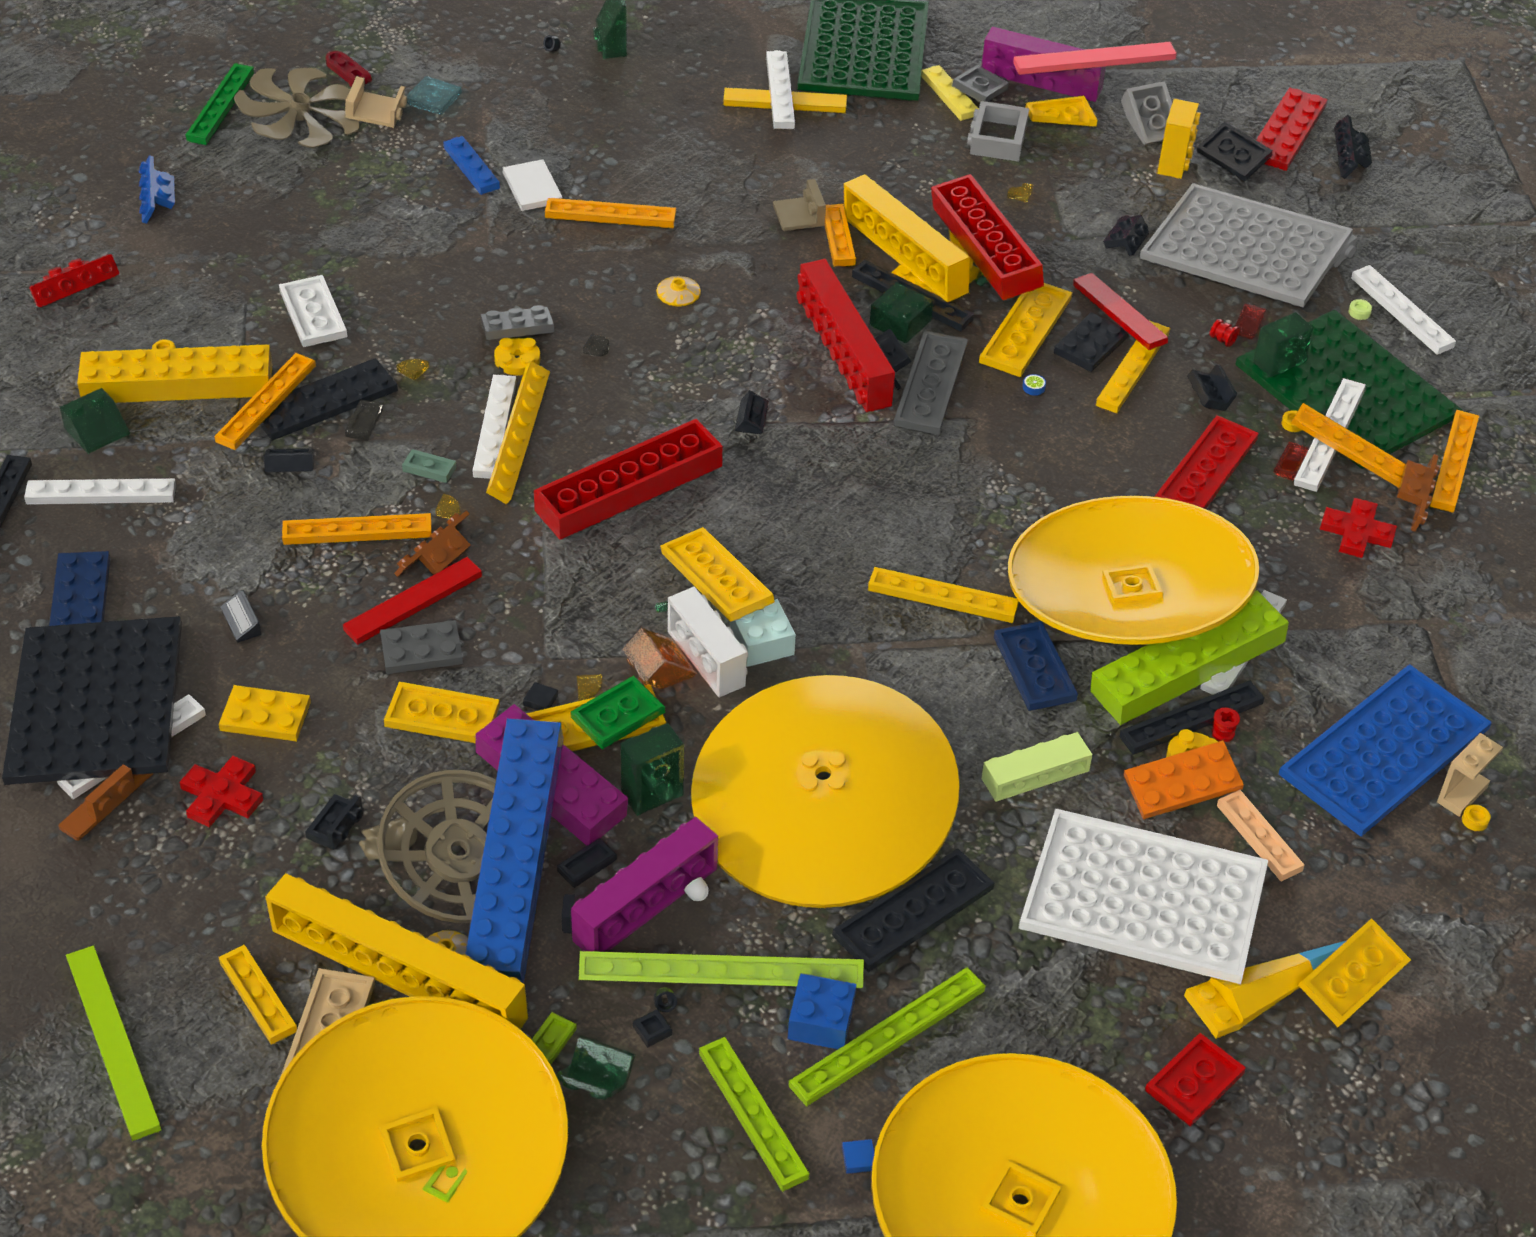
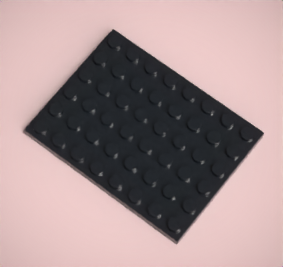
M181 617L25 628L2 774L4 785L109 777L123 764L132 770L133 775L168 772L182 629Z

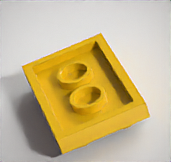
M234 685L220 719L219 729L224 732L297 742L311 703L310 695Z

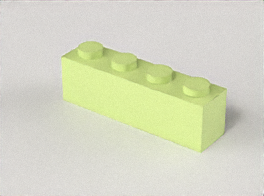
M1078 732L1062 735L1057 739L1045 743L1041 742L1035 746L1016 750L1010 754L985 761L981 779L996 802L1088 772L1093 754Z

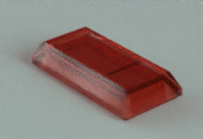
M1245 303L1235 325L1240 328L1239 336L1253 339L1266 309Z
M1289 441L1273 472L1278 476L1293 481L1309 448Z

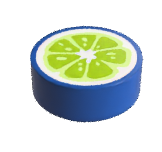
M1030 374L1024 378L1023 390L1027 394L1036 396L1044 393L1046 380L1042 376Z

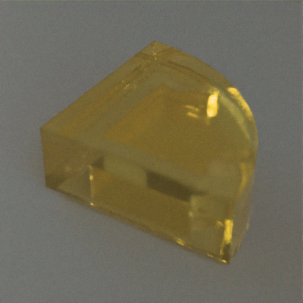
M1024 183L1020 187H1011L1008 190L1007 198L1028 202L1033 190V184Z
M409 359L398 363L396 368L399 373L416 380L429 369V362L422 359Z
M443 494L435 510L436 516L450 519L456 513L460 515V506L456 499L450 495Z
M602 674L577 676L578 701L589 699L600 691L603 683Z

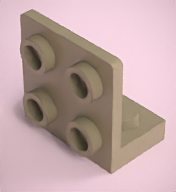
M815 179L807 180L806 189L803 190L804 197L773 202V207L783 231L825 226L826 204Z

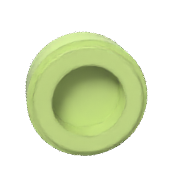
M1358 299L1350 303L1349 314L1353 318L1365 320L1370 317L1372 306L1369 302Z

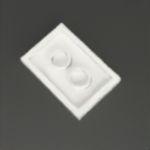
M543 159L503 167V174L521 211L545 207L548 198L562 199V195Z

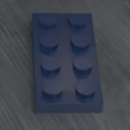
M109 551L58 553L49 626L104 622L110 566Z
M1042 621L994 630V639L1028 711L1077 701L1078 693Z

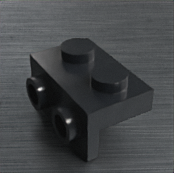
M1125 215L1120 217L1103 241L1105 248L1125 246L1128 255L1133 256L1149 234L1148 225L1145 223L1142 215L1130 217Z
M1216 364L1210 373L1191 370L1187 375L1193 390L1196 391L1200 398L1201 404L1208 409L1213 408L1226 411L1237 396L1236 390L1221 365Z
M334 794L305 831L306 839L335 850L340 842L345 841L354 823H358L363 816L364 808L362 807L361 796L355 794L351 800Z

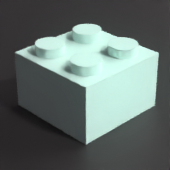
M778 599L763 609L756 610L738 620L730 622V628L740 644H744L748 651L747 667L794 655L796 634Z

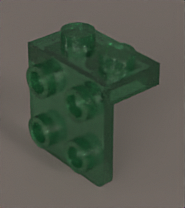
M580 1036L571 1065L559 1071L556 1077L559 1081L563 1082L562 1085L572 1090H579L581 1088L590 1091V1095L594 1098L606 1100L607 1097L610 1098L626 1088L636 1054L585 1036Z

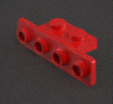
M107 254L92 261H82L79 258L69 262V266L66 268L56 267L49 270V275L43 277L44 281L29 287L37 307H43L119 275L113 255Z

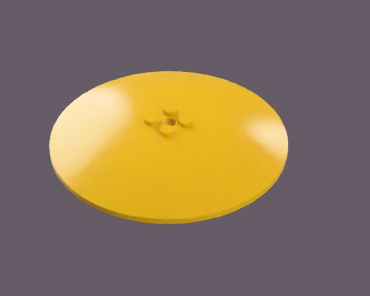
M1115 496L1087 500L1066 506L1044 516L1028 527L1020 535L1010 552L1008 578L1013 593L1019 602L1032 615L1053 628L1080 638L1105 643L1128 645L1156 644L1199 635L1233 618L1246 606L1256 590L1259 578V562L1254 547L1242 531L1223 517L1209 510L1167 498Z
M836 675L809 676L776 684L758 692L735 707L720 721L711 732L698 756L692 778L691 801L694 817H697L718 835L717 864L738 883L759 895L789 905L812 908L842 907L862 903L891 892L912 879L935 857L947 839L956 817L959 803V775L954 753L943 731L923 708L907 696L877 682L861 678ZM820 772H828L831 775L825 780L816 777Z
M433 996L390 999L363 1007L336 1020L306 1043L291 1060L282 1073L267 1107L262 1135L263 1165L274 1202L284 1220L298 1237H520L542 1213L560 1179L568 1143V1118L561 1086L552 1066L536 1044L517 1026L486 1008L456 999ZM416 1139H421L426 1143L425 1147L419 1151L412 1150L409 1145ZM446 1165L432 1187L447 1194L463 1170L466 1169L467 1174L456 1188L457 1191L448 1203L422 1190L439 1167ZM451 1166L458 1169V1174L454 1178H449L446 1175L447 1168Z
M1014 1053L985 1055L954 1063L928 1076L913 1087L899 1101L889 1115L881 1130L872 1164L871 1187L873 1204L884 1237H1172L1175 1224L1177 1199L1173 1170L1160 1138L1146 1117L1121 1092L1104 1080L1081 1068L1047 1057ZM1021 1194L1027 1197L1029 1202L1018 1204L1012 1197Z

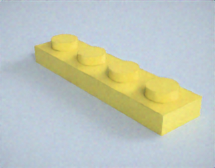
M940 65L922 70L921 77L960 121L974 117L975 109L979 108L966 94L952 86L953 80Z

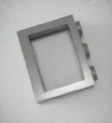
M981 101L979 109L974 111L967 145L971 146L970 154L1019 162L1028 124L1029 108ZM983 121L1017 126L1014 140L980 135Z

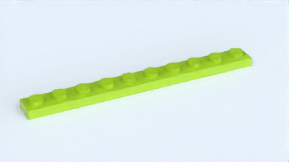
M580 951L579 980L797 986L800 973L854 983L856 988H863L864 959Z

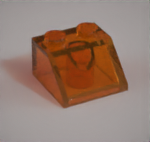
M641 627L622 649L628 657L627 662L636 669L639 674L638 678L644 685L651 684L653 687L664 689L693 678L697 674L673 639Z

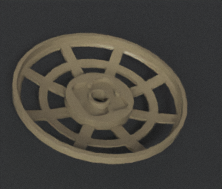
M465 770L433 772L419 777L404 786L385 809L377 837L379 861L389 884L411 907L427 916L442 921L471 923L476 894L472 895L469 882L478 878L480 874L487 835L483 829L489 822L493 798L487 806L472 800L454 798L452 782L476 785L494 793L496 779ZM441 784L442 800L427 804L416 813L404 803L409 796L431 785ZM455 808L469 809L479 813L480 816L474 823L465 819H457ZM444 809L446 820L434 828L422 820L430 813ZM395 811L408 821L402 835L401 851L385 850L386 831ZM415 828L428 838L425 850L409 851L410 837ZM453 846H461L465 850V854L457 856L451 851V848ZM387 861L403 862L409 877L420 888L413 897L407 894L394 879ZM427 861L428 866L434 872L427 882H424L416 873L412 862ZM443 879L458 883L461 896L437 891L436 887ZM430 895L444 902L463 904L466 916L441 913L426 907L422 903Z

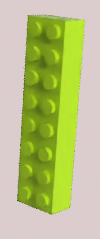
M1257 590L1239 613L1214 629L1177 641L1148 644L1093 671L1090 692L1112 717L1122 725L1211 680V676L1220 672L1225 673L1233 669V666L1237 667L1284 643L1289 622Z

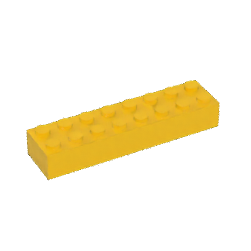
M865 174L844 183V210L847 221L899 264L911 270L915 277L923 281L926 286L947 303L969 293L970 259L966 253L961 251L942 236L940 232L932 228L926 221H923Z
M270 345L81 352L77 381L81 403L100 404L253 397L272 378Z

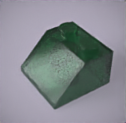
M103 388L60 407L64 428L87 454L130 434L114 400Z

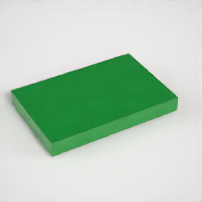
M633 675L571 711V718L603 750L664 714L665 706Z

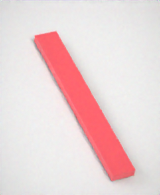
M1171 42L1015 56L1013 63L1018 74L1021 75L1175 60L1177 53Z

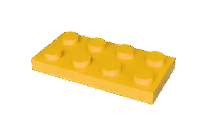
M399 682L385 715L384 727L476 743V733L496 718L500 707V700Z
M1371 918L1298 985L1327 1017L1339 1027L1409 963L1411 959Z

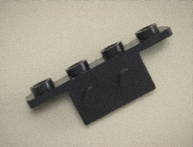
M1346 115L1334 127L1340 174L1344 179L1358 167V164L1365 168L1372 164L1368 136L1363 132L1353 129L1351 116Z
M891 329L874 338L895 372L912 362ZM894 378L895 387L897 390L901 389L900 384Z

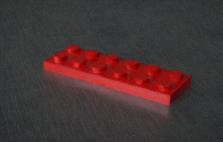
M1289 87L1256 140L1272 150L1273 156L1264 164L1287 171L1325 109L1328 99Z
M1216 415L1155 497L1182 501L1206 509L1255 444L1259 433Z

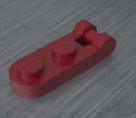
M331 51L326 54L327 67L348 82L351 88L356 76L364 78V84L372 82L370 73L345 53Z

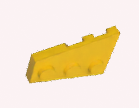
M1085 96L1026 103V108H1029V117L1032 122L1083 126L1097 125V118Z

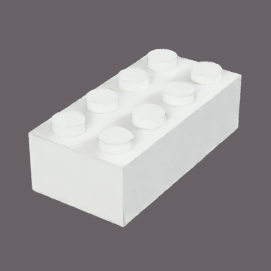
M695 587L668 597V633L716 695L720 698L745 687L746 675L748 673L746 668L748 651L744 644H740L737 641L732 629L726 627L722 622L720 614L710 607L705 595H701Z

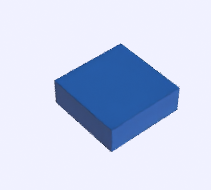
M872 1139L842 1142L846 1174L872 1171L874 1159Z

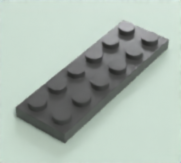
M929 331L923 332L894 418V426L936 435L940 434L967 349L968 339Z

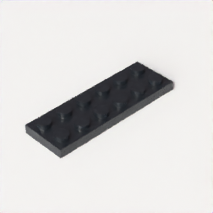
M374 358L294 389L260 426L273 441L397 392L398 385L380 362Z
M957 848L914 876L908 882L892 890L834 928L832 936L854 959H864V969L870 972L994 889V882Z

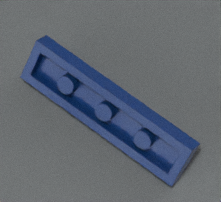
M463 136L444 141L446 152L481 195L500 189L499 180Z

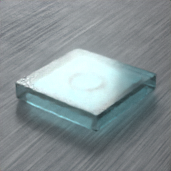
M425 76L408 93L407 104L441 115L460 96L462 90L459 86Z

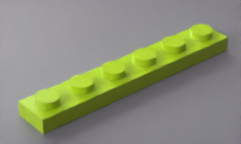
M726 1037L700 1047V1057L781 1191L783 1192L809 1180V1172Z

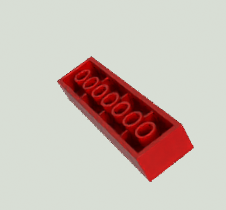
M971 174L931 187L933 209L1002 300L1044 287L1042 263Z
M821 259L800 264V274L797 277L799 283L797 300L805 308L807 318L812 320L815 331L821 335L823 345L828 347L832 360L837 362L841 375L846 377L850 390L853 389L856 394L858 404H862L866 413L892 407L895 371L827 260Z
M696 418L535 489V512L561 540L722 467L723 446Z

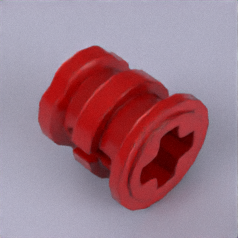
M1219 319L1212 325L1209 335L1212 338L1217 337L1219 342H1225L1226 347H1230L1237 340L1240 328L1237 326L1232 328L1231 324H1224V321Z
M1225 707L1215 712L1212 727V736L1215 740L1224 742L1233 740L1236 728L1240 722V716L1235 710Z

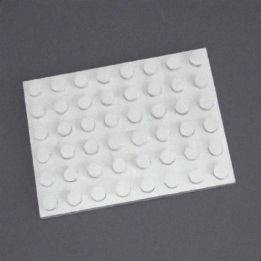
M1055 809L1020 919L1019 929L1241 984L1268 860Z

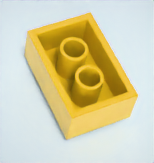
M1179 99L1173 100L1166 122L1157 174L1182 179L1184 171H1188L1194 152L1193 145L1198 131L1196 129L1201 113L1197 112L1198 103Z

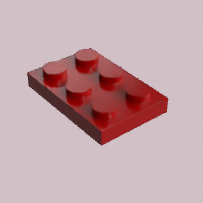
M1199 1033L1146 1084L1145 1092L1191 1127L1244 1075L1246 1067L1203 1034Z

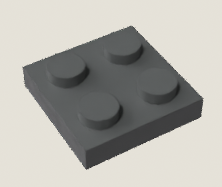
M976 65L954 78L952 86L960 92L973 97L978 102H988L1008 90L1009 82Z

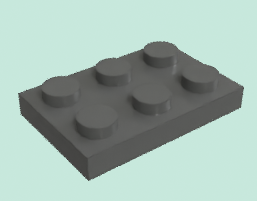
M541 305L533 306L531 309L512 308L505 312L492 310L486 312V314H481V323L486 340L554 332V323L549 309Z
M456 620L380 630L386 674L463 664Z

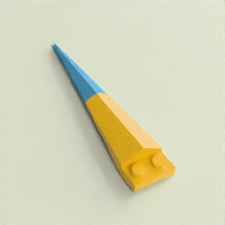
M1346 941L1244 968L1241 984L1211 977L1207 982L1188 988L1184 997L1217 1039L1241 1029L1273 1005L1299 989L1300 986L1298 984Z

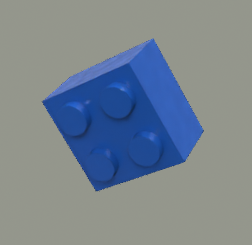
M800 973L789 1018L788 1040L833 1049L843 1047L846 1044L855 1004L856 984Z

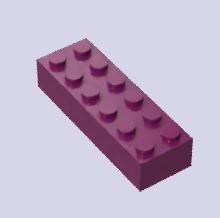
M993 26L984 40L981 67L1007 80L1069 96H1085L1086 100L1096 102L1103 89L1106 71L1105 66L1019 75L1013 63L1015 56L1085 49Z
M515 704L476 733V753L497 771L507 718L533 720ZM563 744L551 816L588 846L605 835L627 816L628 797Z
M697 817L681 824L674 833L667 838H662L647 853L640 854L632 864L626 868H621L606 883L599 884L591 894L575 902L571 908L572 941L583 951L608 952L684 895V889L690 882L699 877H702L704 880L717 870L718 835Z

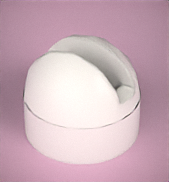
M699 877L690 882L684 891L693 901H702L708 896L709 888L703 878Z

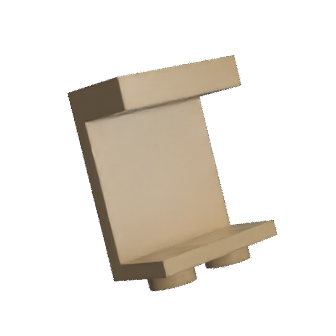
M356 77L346 99L345 118L394 128L397 120H401L402 108H406L408 97L405 96V87H400L396 98L364 92V78Z
M1480 733L1451 762L1437 803L1460 817L1464 813L1465 808L1471 805L1488 788L1490 780L1480 773L1502 751L1503 747Z

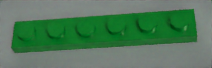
M233 64L186 133L187 142L207 145L234 105V96L238 91L244 90L254 75V67Z

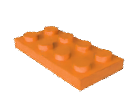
M1224 741L1124 770V777L1143 820L1242 790L1244 786Z

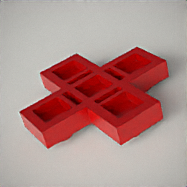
M1354 498L1350 513L1326 507L1320 530L1343 536L1339 552L1363 558L1367 542L1391 548L1397 526L1374 520L1377 503Z
M233 755L218 773L194 764L179 782L182 790L198 796L186 810L187 818L207 827H211L225 809L249 818L263 801L262 793L245 786L256 773L255 765Z

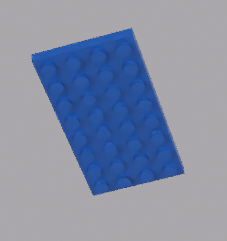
M1409 664L1281 766L1278 775L1362 837L1456 758L1480 733L1484 734L1488 731L1492 722Z

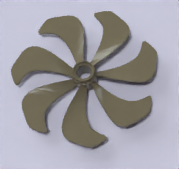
M268 68L257 71L250 79L252 89L265 97L279 102L254 101L243 90L238 91L234 96V101L240 111L250 117H267L288 111L283 118L271 125L251 123L253 130L257 134L276 140L287 139L293 132L295 120H306L309 136L299 141V145L316 148L330 143L333 139L332 134L309 114L310 110L342 125L345 135L353 134L359 129V120L345 118V111L310 106L311 103L325 100L346 101L351 90L344 85L334 84L310 98L304 93L307 84L312 80L326 77L324 72L316 68H297L289 72L288 83L293 93L292 95L284 92L272 82L275 69Z

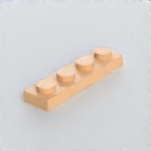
M1241 790L1218 799L1217 807L1261 858L1268 860L1267 866L1280 881L1303 871L1304 863Z

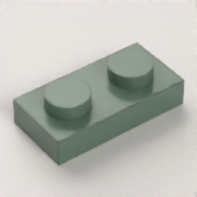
M412 449L403 462L402 468L403 472L447 483L456 469V461Z

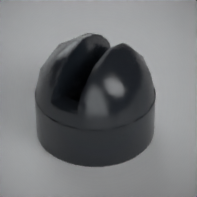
M547 35L543 41L544 49L550 52L559 50L561 47L560 39L554 35Z
M664 987L655 992L653 1001L656 1009L660 1012H670L676 1007L677 998L672 989ZM662 995H667L668 1003L663 1004Z

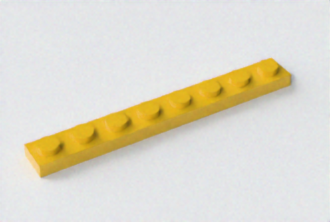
M531 360L525 367L486 491L487 494L505 504L512 498L550 371Z

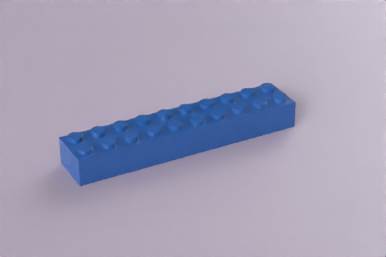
M507 718L465 955H468L473 961L484 966L493 967L501 974L515 977L524 984L564 738L560 722Z

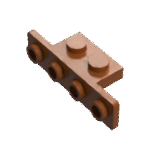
M1434 454L1427 467L1410 460L1407 461L1404 467L1397 498L1416 504L1411 531L1415 532L1419 524L1424 525L1427 519L1428 512L1425 509L1427 510L1431 503L1432 496L1429 494L1432 493L1436 484L1433 478L1436 477L1440 465H1437L1438 455Z
M466 510L461 515L458 513L454 514L446 522L448 526L445 529L440 526L430 535L431 541L427 543L424 540L414 549L416 553L412 557L408 554L397 563L399 568L394 574L397 577L400 576L418 559L433 575L445 569L471 546L456 529L470 513Z
M123 764L85 798V801L59 824V829L79 841L154 773L133 775L132 770Z

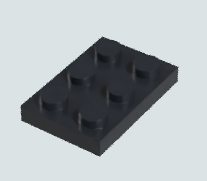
M1225 121L1197 146L1199 154L1243 181H1246L1273 156L1270 148Z
M1091 312L1055 345L1054 354L1092 372L1128 338V332Z

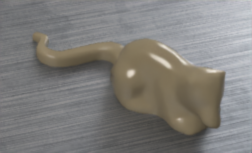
M466 796V797H463L462 799H467V800H469V797ZM440 809V810H437V811H435V812H432V813H430L429 815H427L426 817H428V816H430V815H432V814H435V813L443 812L444 809ZM403 817L390 821L386 831L385 850L401 851L402 835L408 823ZM379 825L361 831L366 839L360 841L359 845L369 861L379 859L377 849ZM416 828L410 837L409 848L417 840L418 830Z

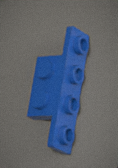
M150 155L146 162L143 161L139 168V173L141 174L139 200L142 201L139 213L142 214V223L147 224L155 209V203L170 209L175 204L174 176L167 172L155 170L154 157Z

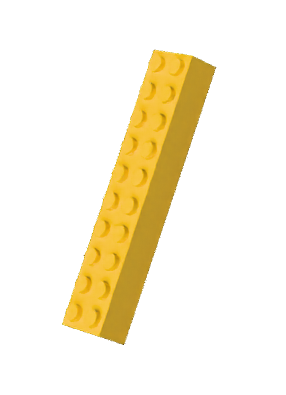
M285 873L265 896L273 932L365 976L374 977L376 981L407 996L444 997L469 1002L502 1016L519 1029L528 1020L525 984L515 977L501 974L491 966H484L473 961L468 955L458 954L442 943L430 941L418 932H411L402 928L394 921H387L377 916L373 911L357 907L351 901L340 899L323 888H317L308 884L299 877L295 878Z

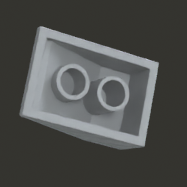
M1165 81L1126 89L1121 102L1129 123L1143 145L1163 142L1166 122L1172 106Z

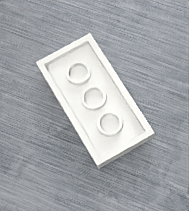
M323 275L279 284L280 293L303 347L347 337V330Z

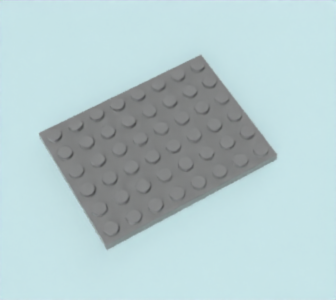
M1192 183L1140 251V259L1184 271L1191 275L1204 277L1211 281L1224 283L1231 287L1264 295L1275 300L1284 301L1295 306L1304 307L1352 236L1353 229Z

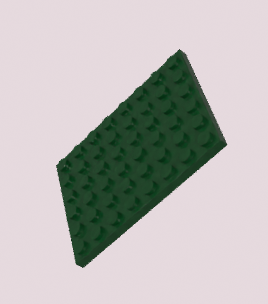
M811 0L797 90L919 101L929 1Z
M1335 309L1237 357L1235 363L1236 366L1288 409L1298 411L1304 403L1324 416L1343 378L1366 384L1365 392L1347 429L1388 454H1392L1450 423L1454 419L1456 410L1463 411ZM1353 461V462H1354L1357 466H1359L1361 469H1364V468H1365V467L1361 466L1360 464L1356 463L1355 461Z

